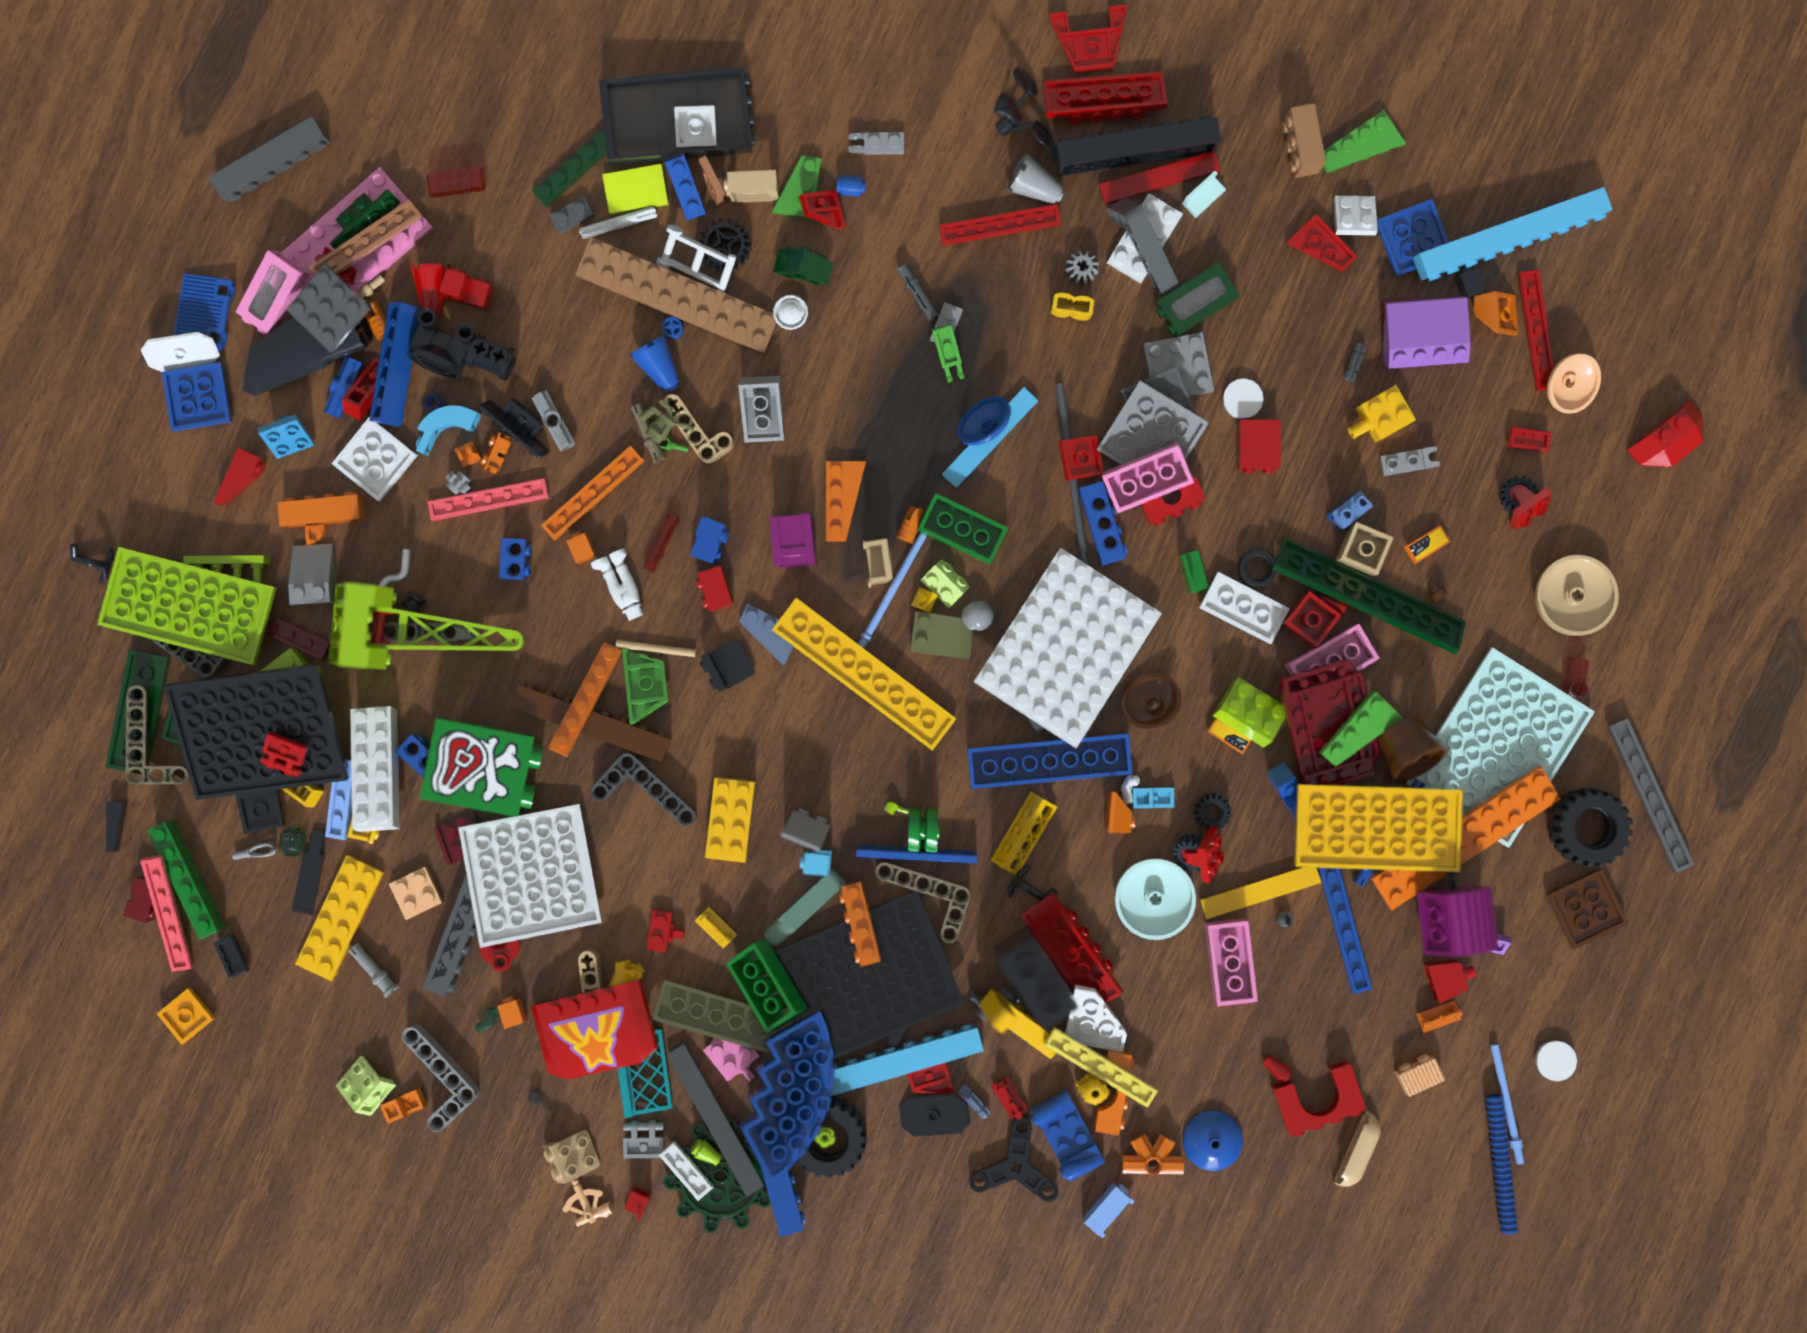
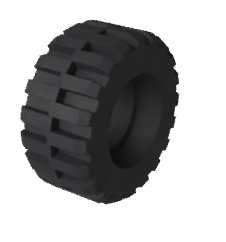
M1581 788L1580 790L1569 791V795L1564 794L1560 797L1561 802L1553 805L1552 808L1555 811L1554 813H1549L1548 819H1551V824H1547V830L1552 833V835H1549L1550 842L1555 843L1554 849L1562 853L1561 856L1565 859L1585 866H1605L1606 862L1612 863L1616 861L1615 856L1621 857L1625 853L1622 850L1624 846L1629 847L1631 842L1628 841L1629 835L1633 836V830L1630 829L1633 821L1632 818L1627 817V814L1630 813L1628 808L1622 806L1623 802L1619 798H1615L1613 794L1597 789ZM1588 808L1597 809L1605 822L1603 836L1592 846L1582 845L1575 835V822L1578 816Z
M831 1096L830 1105L824 1120L836 1121L845 1128L847 1132L845 1147L837 1153L825 1154L816 1150L810 1144L802 1157L800 1156L796 1161L799 1166H804L805 1172L808 1174L810 1171L814 1172V1176L820 1178V1175H826V1179H832L833 1175L840 1177L844 1175L845 1171L850 1172L854 1169V1165L860 1162L866 1148L867 1128L863 1122L862 1114L857 1112V1108L853 1104L850 1106L847 1100L843 1098L842 1100H837V1096Z

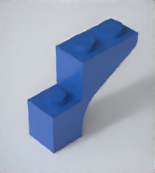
M1283 762L1266 773L1270 783L1283 800L1296 824L1298 782Z

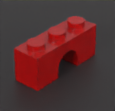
M1197 477L1193 478L1194 483L1177 489L1179 497L1176 504H1166L1161 496L1140 504L1148 525L1154 523L1155 526L1166 522L1165 518L1170 515L1175 518L1184 514L1183 510L1191 507V510L1202 506L1201 501H1204L1206 497Z

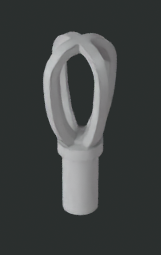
M273 842L260 843L246 850L233 852L232 857L234 860L247 857L260 858L272 856L276 852L275 844ZM264 846L271 847L268 853H253L258 848Z

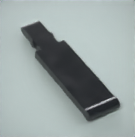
M315 828L312 830L308 852L305 851L303 854L292 907L294 912L309 915L314 913L325 855L321 854L324 847L325 830Z

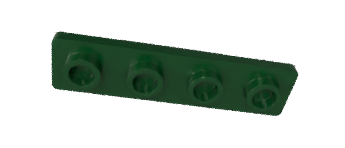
M386 189L374 202L363 193L335 219L343 231L329 244L336 249L391 212L400 204L399 199L389 189Z

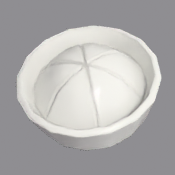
M785 295L775 303L773 315L776 323L781 327L796 329L806 321L808 307L800 297Z

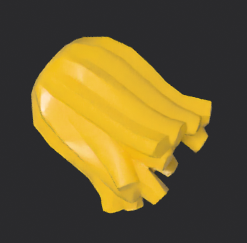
M630 960L616 962L614 975L609 986L640 979L643 977L642 974L645 970L641 964L636 965L631 963Z
M1091 1073L1086 1074L1084 1078L1075 1083L1076 1087H1078V1092L1084 1098V1102L1093 1105L1102 1103L1111 1091V1088L1107 1087L1106 1082Z

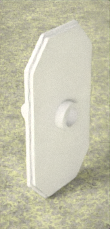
M200 332L148 339L141 349L148 366L161 372L211 364L220 356L213 338Z

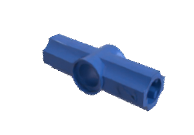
M345 357L338 376H335L331 382V394L323 412L341 419L344 413L342 398L358 379L363 363L350 357Z

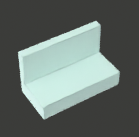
M1216 171L1193 190L1182 203L1195 218L1226 190L1215 178L1218 174Z

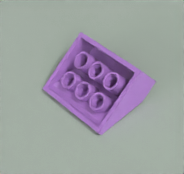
M1466 296L1385 303L1382 361L1389 369L1469 362L1471 342L1468 298Z

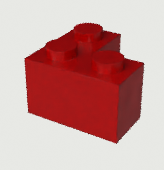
M454 267L453 270L446 269L439 292L451 301L488 311L494 288L489 284L488 280L479 277L477 280L471 279L470 275L465 274L464 270Z

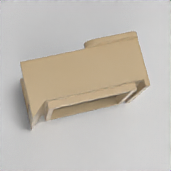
M887 539L869 542L864 540L863 548L867 552L870 579H868L869 588H871V585L891 582L893 576Z

